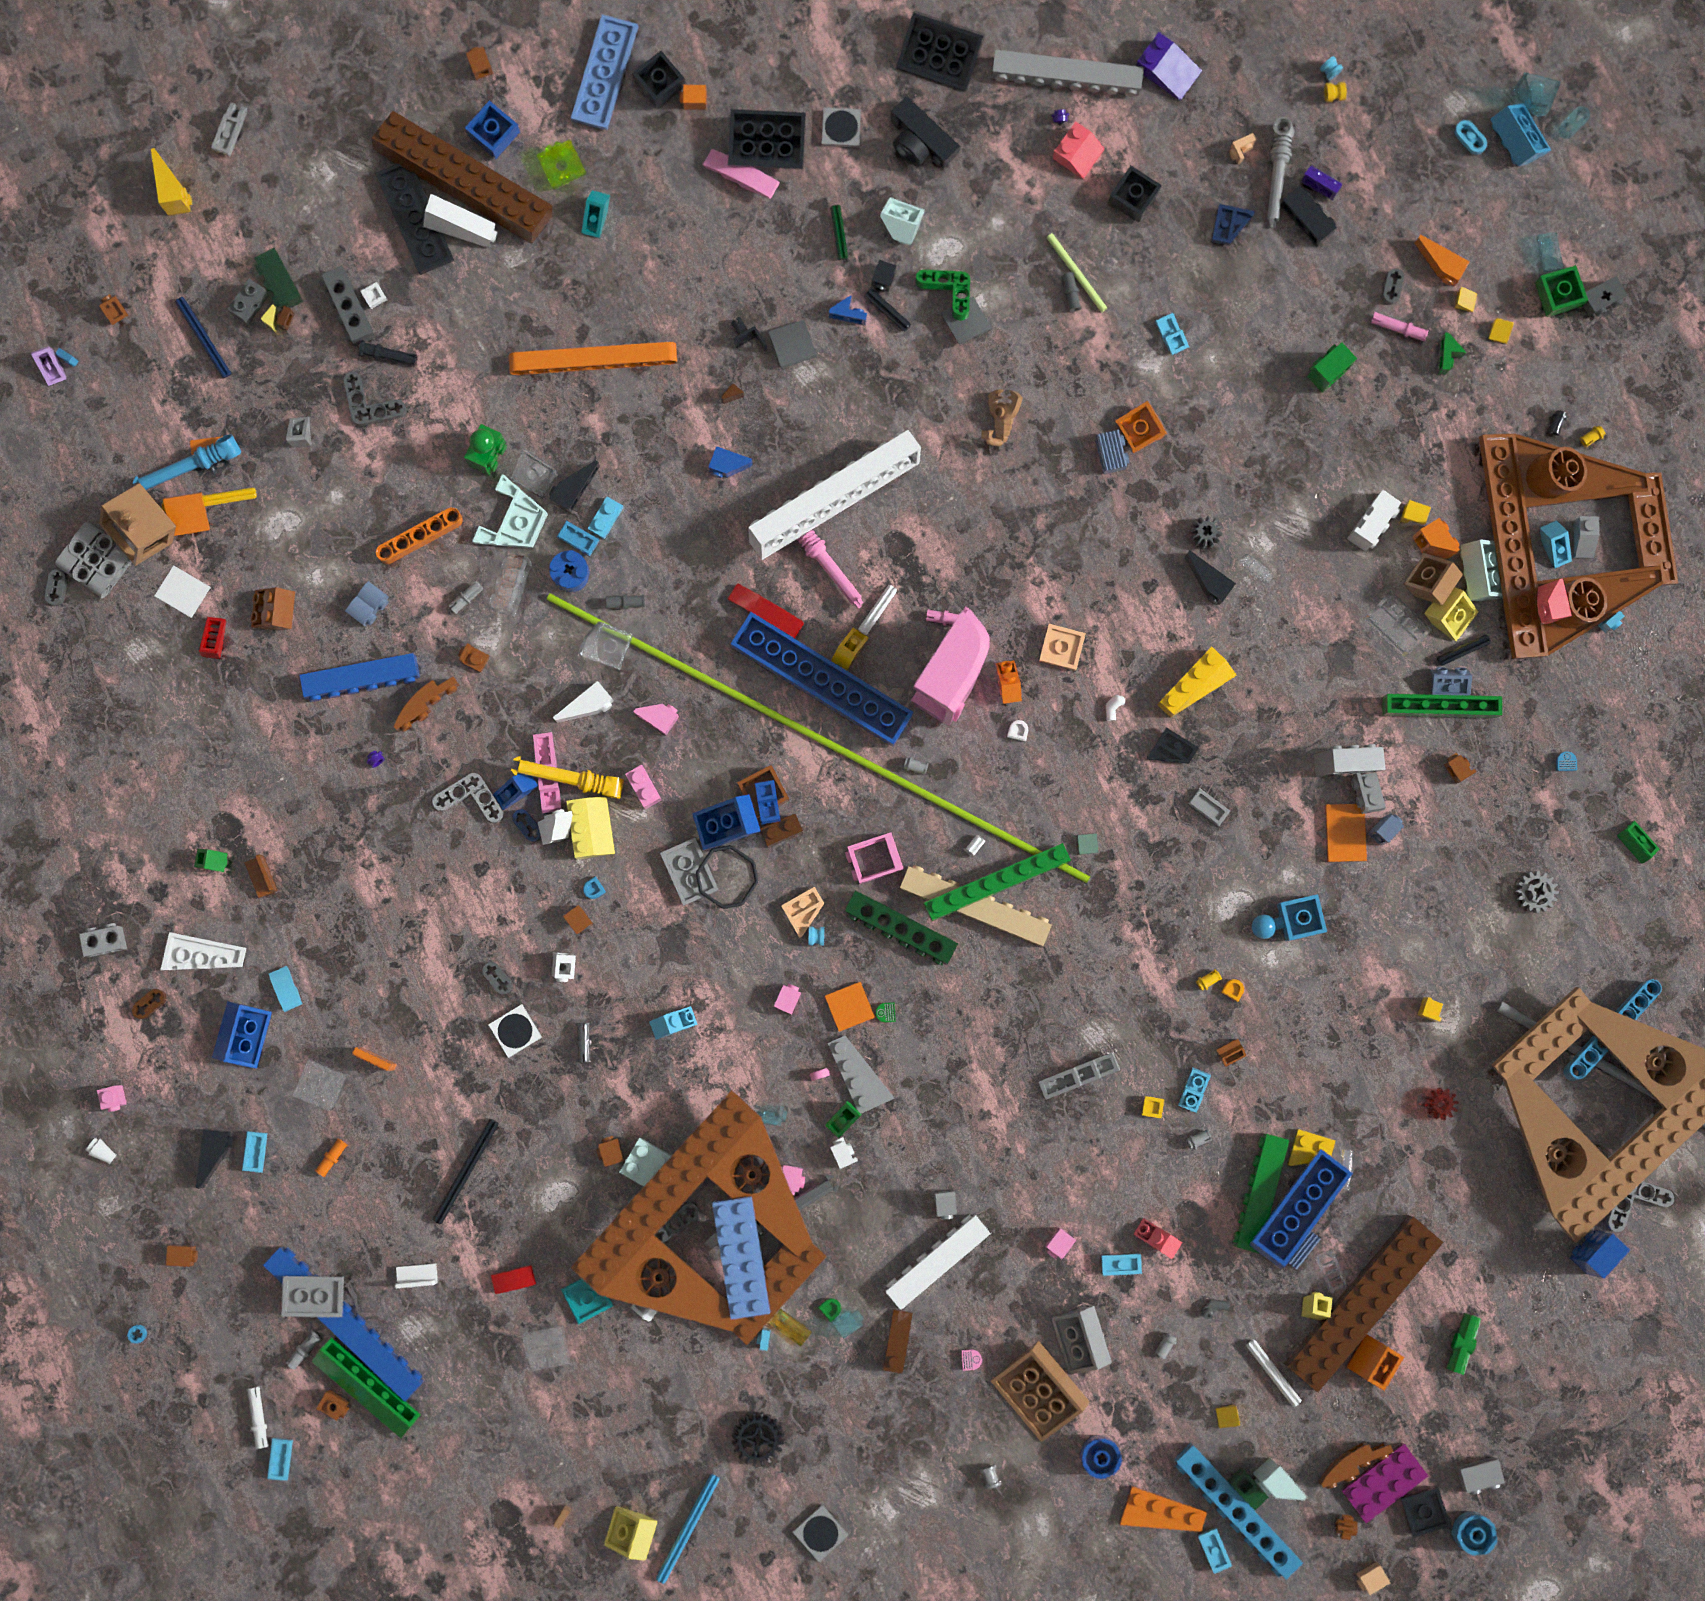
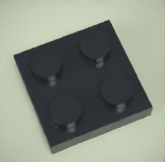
M1436 1486L1400 1498L1413 1538L1451 1526L1439 1487Z

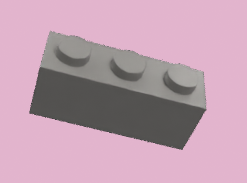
M1094 1306L1080 1308L1051 1318L1068 1375L1098 1370L1112 1363Z

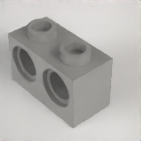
M116 923L104 925V929L97 930V927L85 929V933L79 934L83 957L89 958L127 949L123 927L116 926ZM114 932L116 940L111 943L109 935ZM92 937H95L97 939V943L94 947H91L90 945V939Z

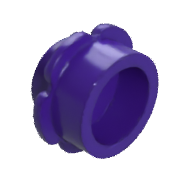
M1054 110V114L1051 115L1053 123L1068 122L1069 113H1066V110Z
M381 751L371 752L367 756L368 760L366 763L371 765L372 768L379 766L385 760L382 756L383 753Z

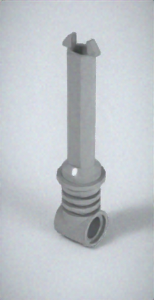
M1280 117L1274 122L1273 148L1269 152V157L1274 163L1267 215L1271 228H1275L1276 222L1279 221L1285 166L1293 155L1290 149L1294 128L1292 122L1287 117ZM1282 127H1288L1285 132H1280Z

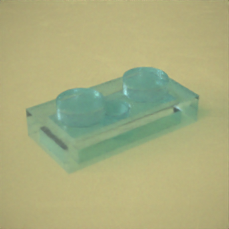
M1557 232L1539 234L1536 238L1543 273L1563 269Z

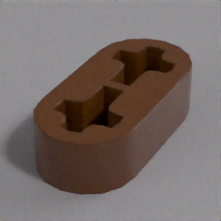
M160 989L149 991L133 1005V1016L137 1019L148 1018L166 1002L165 992ZM154 993L161 995L159 997L160 1002L154 1001L150 1003L154 999ZM146 1005H148V1007L144 1010V1015L138 1014L139 1006L145 1007Z

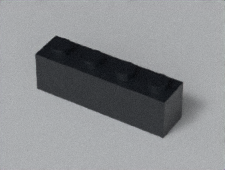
M907 95L891 110L892 123L896 127L900 126L904 131H908L919 138L927 147L935 164L941 165L944 168L959 154L960 145Z

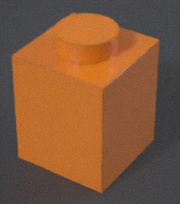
M683 85V91H680V103H683L684 110H706V85Z

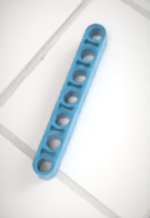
M1654 979L1642 982L1615 1012L1621 1015L1625 1012L1629 1018L1637 1020L1661 993V984ZM1647 985L1651 986L1652 993L1648 992ZM1635 998L1639 1000L1640 1007L1635 1005ZM1594 1035L1565 1066L1563 1073L1566 1079L1575 1081L1584 1078L1609 1051L1604 1045L1602 1048L1598 1046V1039ZM1586 1053L1591 1057L1590 1062L1585 1059ZM1573 1067H1576L1578 1070L1577 1076L1573 1074Z

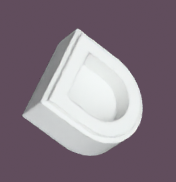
M1021 720L1012 722L1007 737L1026 742L1028 734L1027 724Z

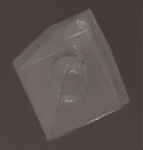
M599 621L584 637L578 654L620 670L633 634Z

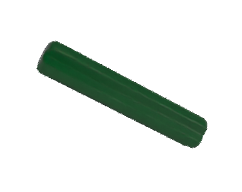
M832 205L831 215L838 259L845 260L848 259L841 206Z

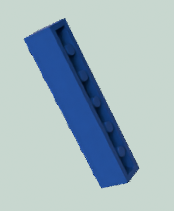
M414 653L300 675L303 697L310 700V702L320 701L321 697L325 696L336 698L341 693L346 692L348 695L357 694L362 689L373 691L382 685L393 687L398 682L403 681L404 684L416 682L415 679L420 678L417 658Z

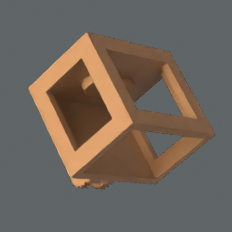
M140 483L101 507L99 524L135 566L173 543L176 525ZM115 523L134 545L135 552L111 524ZM159 539L161 540V541L157 542L156 544L152 545L151 547H149L148 549L144 550V548L148 547L149 545H151L152 543L156 542L157 540H159Z

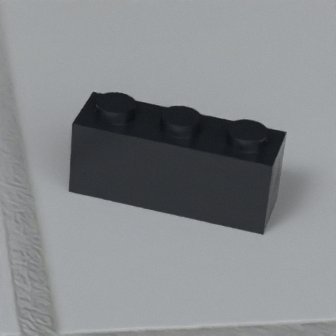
M1299 186L1283 199L1281 208L1316 247L1334 234L1337 229L1335 221L1323 212L1324 210L1319 203H1315L1312 200L1310 193L1306 189Z

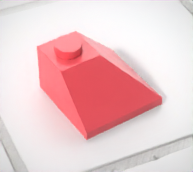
M1558 579L1538 587V615L1543 624H1550L1572 616L1563 579Z

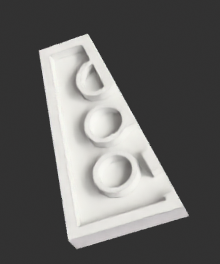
M169 932L161 970L242 967L247 948Z

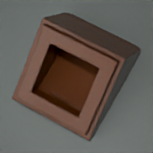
M733 383L721 396L722 403L725 404L744 397V392Z

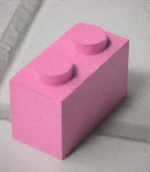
M643 765L625 774L645 810L662 801Z

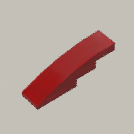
M739 583L736 584L728 597L730 602L745 609L748 613L756 614L794 639L804 625V622Z

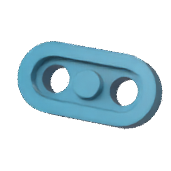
M1463 120L1458 123L1455 128V136L1470 153L1474 155L1481 154L1487 147L1486 138L1472 122ZM1461 130H1465L1467 134H1463ZM1473 144H1478L1479 148H1475Z

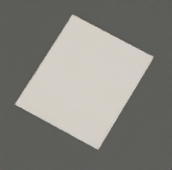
M173 565L155 597L192 618L211 587Z

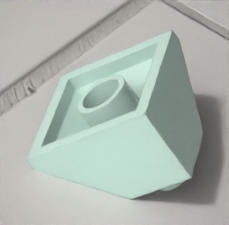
M889 198L880 216L893 239L898 240L901 244L911 245L925 210Z

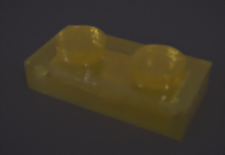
M781 1308L769 1323L800 1347L812 1333V1331Z

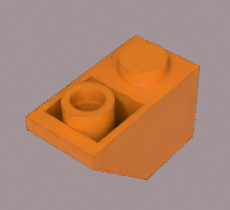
M1015 661L996 663L1003 704L1022 701L1021 682Z

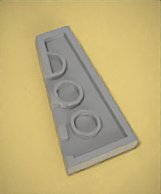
M846 1036L828 1043L854 1104L860 1113H864L894 1099L893 1095Z

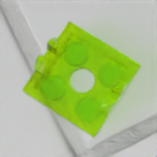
M570 139L563 143L556 141L554 146L547 145L545 151L537 154V158L553 190L587 174ZM561 160L567 163V168L563 171L558 170L556 167L557 163Z

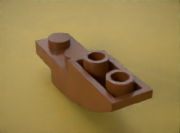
M453 676L440 685H437L432 680L423 686L404 706L394 724V728L398 732L401 730L405 732L412 727L414 722H421L428 718V714L431 712L428 705H435L441 701L440 697L456 692L458 690L457 687L460 686L457 679Z
M1363 1442L1352 1447L1329 1465L1318 1480L1319 1485L1322 1488L1331 1489L1336 1487L1340 1481L1349 1482L1354 1480L1355 1476L1360 1474L1357 1466L1365 1467L1370 1465L1372 1460L1388 1458L1389 1454L1393 1453L1391 1445L1384 1442L1371 1448L1367 1442Z

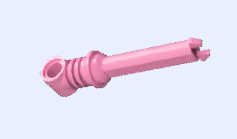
M813 530L797 538L796 540L799 541V544H802L801 546L805 548V555L816 559L849 602L858 609L861 608V604H863L862 596L825 551V541L817 538L818 536Z

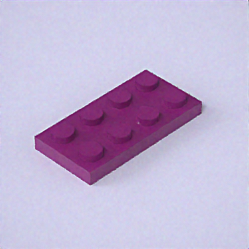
M1402 1443L1393 1450V1453L1389 1454L1388 1458L1378 1461L1341 1489V1491L1362 1520L1368 1523L1426 1479L1428 1475L1408 1447Z

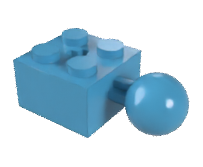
M1318 894L1277 904L1278 918L1273 919L1269 915L1262 914L1257 916L1252 922V931L1260 939L1272 937L1278 929H1283L1286 942L1327 932ZM1300 914L1301 916H1305V920H1303V923L1298 919Z

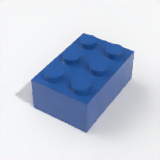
M750 795L734 797L692 813L703 850L719 847L760 832Z
M1592 1230L1585 1236L1586 1241L1573 1249V1255L1570 1259L1587 1275L1605 1279L1628 1254L1630 1249L1613 1233Z

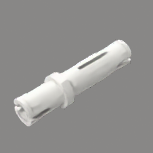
M260 1387L247 1389L253 1426L251 1431L254 1433L255 1449L268 1447L265 1431L267 1424H264Z

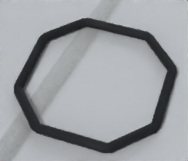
M731 845L712 848L696 870L700 894L722 909L742 906L758 884L754 860ZM731 849L752 864L755 881L741 902L723 905L702 890L699 873L713 852Z

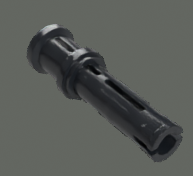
M361 340L358 351L359 357L367 356L374 358L376 361L384 359L411 366H416L418 358L417 354L388 349L379 343L377 345L366 343L365 340Z

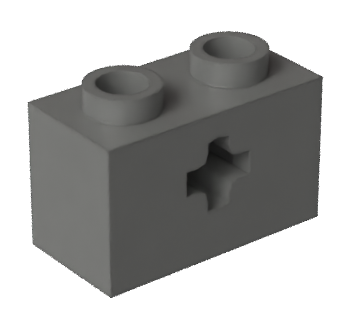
M1617 276L1586 291L1588 301L1583 305V308L1590 318L1594 315L1597 317L1607 312L1606 309L1611 306L1614 309L1623 304L1622 300L1627 296V293Z
M248 279L227 309L232 316L249 325L269 294L265 288Z

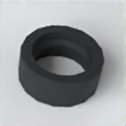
M901 131L893 141V147L896 152L911 165L920 166L929 154L924 143L908 131Z

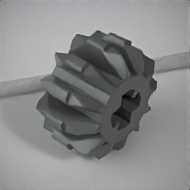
M1207 516L1205 521L1200 517L1198 522H1193L1194 528L1190 529V533L1194 534L1191 536V540H1198L1195 543L1196 546L1202 543L1203 549L1206 548L1207 544L1210 548H1213L1214 543H1219L1218 537L1222 536V532L1218 531L1221 529V525L1215 526L1216 519L1210 522V517ZM1207 529L1209 533L1205 536L1203 533Z

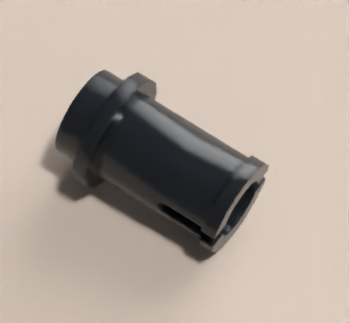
M1556 410L1553 413V420L1548 433L1555 436L1560 435L1563 423L1567 421V413Z

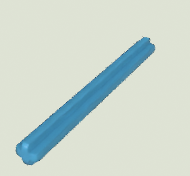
M710 1474L656 1576L658 1582L666 1583L720 1480L718 1476Z

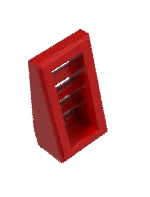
M207 617L199 647V653L202 657L220 659L226 619ZM211 625H218L220 627L212 628ZM210 632H211V633H218V635H209V634H210ZM208 640L216 641V643H210Z

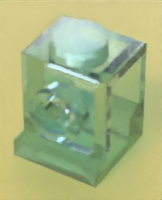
M857 1309L851 1313L848 1310L839 1317L840 1321H837V1319L833 1320V1324L844 1339L863 1326L861 1321L864 1318Z

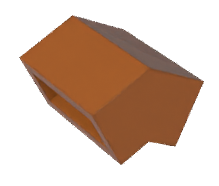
M1238 1039L1215 1049L1225 1067L1247 1056Z

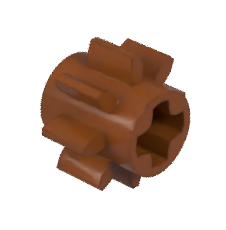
M1342 1514V1519H1336L1335 1533L1340 1534L1341 1539L1351 1541V1536H1357L1358 1522L1353 1521L1351 1515Z

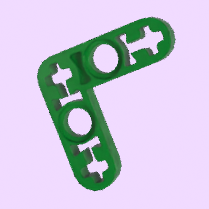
M920 270L917 272L915 282L919 288L953 290L952 316L959 321L968 318L970 309V276L968 273L945 270ZM943 277L946 278L948 281L945 283H941L938 281V279ZM962 293L965 294L966 297L960 299L956 295ZM959 305H963L962 313L959 312Z

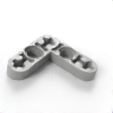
M471 773L434 796L432 801L435 809L446 811L472 795L490 822L498 823L504 817L500 805L483 778L477 773ZM471 778H479V781L477 782L478 786H469L468 788L470 789V791L467 792V789L465 788V786L462 785V783L465 782V784L468 785L472 782ZM456 787L463 789V795L459 798L453 795V790ZM449 792L450 797L454 801L451 802V800L448 799L444 802V807H442L441 805L437 806V804L439 803L438 799H446L448 797L446 793ZM482 793L489 794L490 799L487 803L480 802L479 797ZM494 802L495 805H492V808L495 811L499 810V813L497 814L498 818H490V815L492 814L490 809L487 808L485 811L484 807H488Z
M1642 1181L1628 1194L1629 1197L1624 1198L1626 1207L1623 1210L1618 1209L1616 1206L1608 1213L1606 1226L1614 1232L1624 1230L1634 1198L1658 1206L1669 1207L1674 1202V1195L1667 1189ZM1645 1186L1650 1189V1195L1646 1198L1641 1195V1189ZM1666 1193L1668 1201L1663 1202L1662 1199L1655 1197V1195H1665ZM1614 1211L1624 1214L1623 1216H1618V1214H1614ZM1617 1219V1221L1620 1222V1225L1614 1228L1612 1220Z

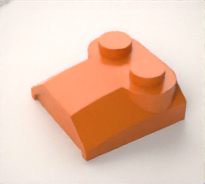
M1148 401L1115 420L1133 453L1162 439L1167 434L1163 424Z

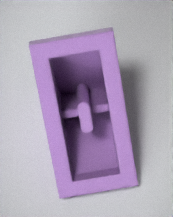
M50 346L31 353L48 386L66 379L59 357Z

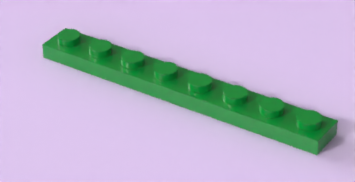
M1062 843L924 902L923 905L932 922L1067 864L1071 859Z

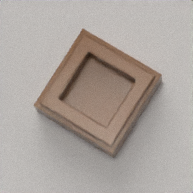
M568 1506L563 1507L553 1523L554 1527L560 1529L571 1508Z

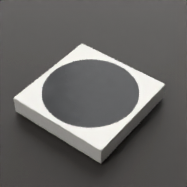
M523 1004L489 1024L508 1058L542 1038Z

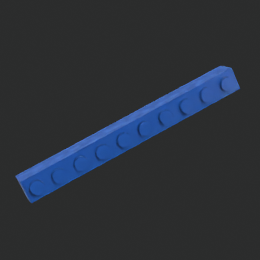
M289 1247L279 1248L263 1265L282 1284L283 1276H318L317 1274L313 1275L309 1271L310 1268L302 1260L299 1262L294 1257L296 1254ZM343 1301V1317H317L404 1401L409 1399L424 1382L421 1379L423 1377L421 1373L416 1369L412 1370L408 1366V1361L400 1355L398 1357L393 1352L394 1348L388 1342L384 1343L379 1339L380 1334L373 1328L369 1329L365 1325L366 1321L360 1315H354L351 1312V1306Z

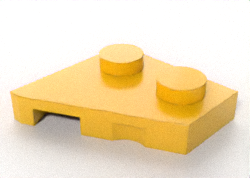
M1297 1129L1287 1165L1294 1166L1309 1163L1320 1149L1332 1156L1336 1141Z

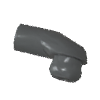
M1212 1299L1203 1307L1202 1314L1204 1318L1211 1319L1217 1310L1229 1311L1230 1303L1229 1301Z

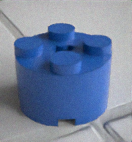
M573 550L563 551L557 554L550 562V576L559 589L567 592H577L586 586L590 570L582 555ZM569 568H570V569L572 570V572H573L571 575H569V573H567V569H569Z
M1091 1436L1084 1442L1080 1450L1081 1463L1088 1474L1094 1478L1105 1479L1113 1476L1121 1466L1122 1457L1120 1450L1114 1441L1106 1436ZM1103 1453L1105 1458L1098 1461L1097 1455Z

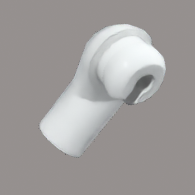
M1114 695L1106 703L1107 721H1116L1115 710L1125 704L1123 696Z

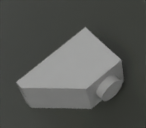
M1580 516L1574 520V558L1593 559L1599 539V517Z
M955 1191L934 1192L937 1217L941 1216V1220L952 1219L953 1215L957 1214Z

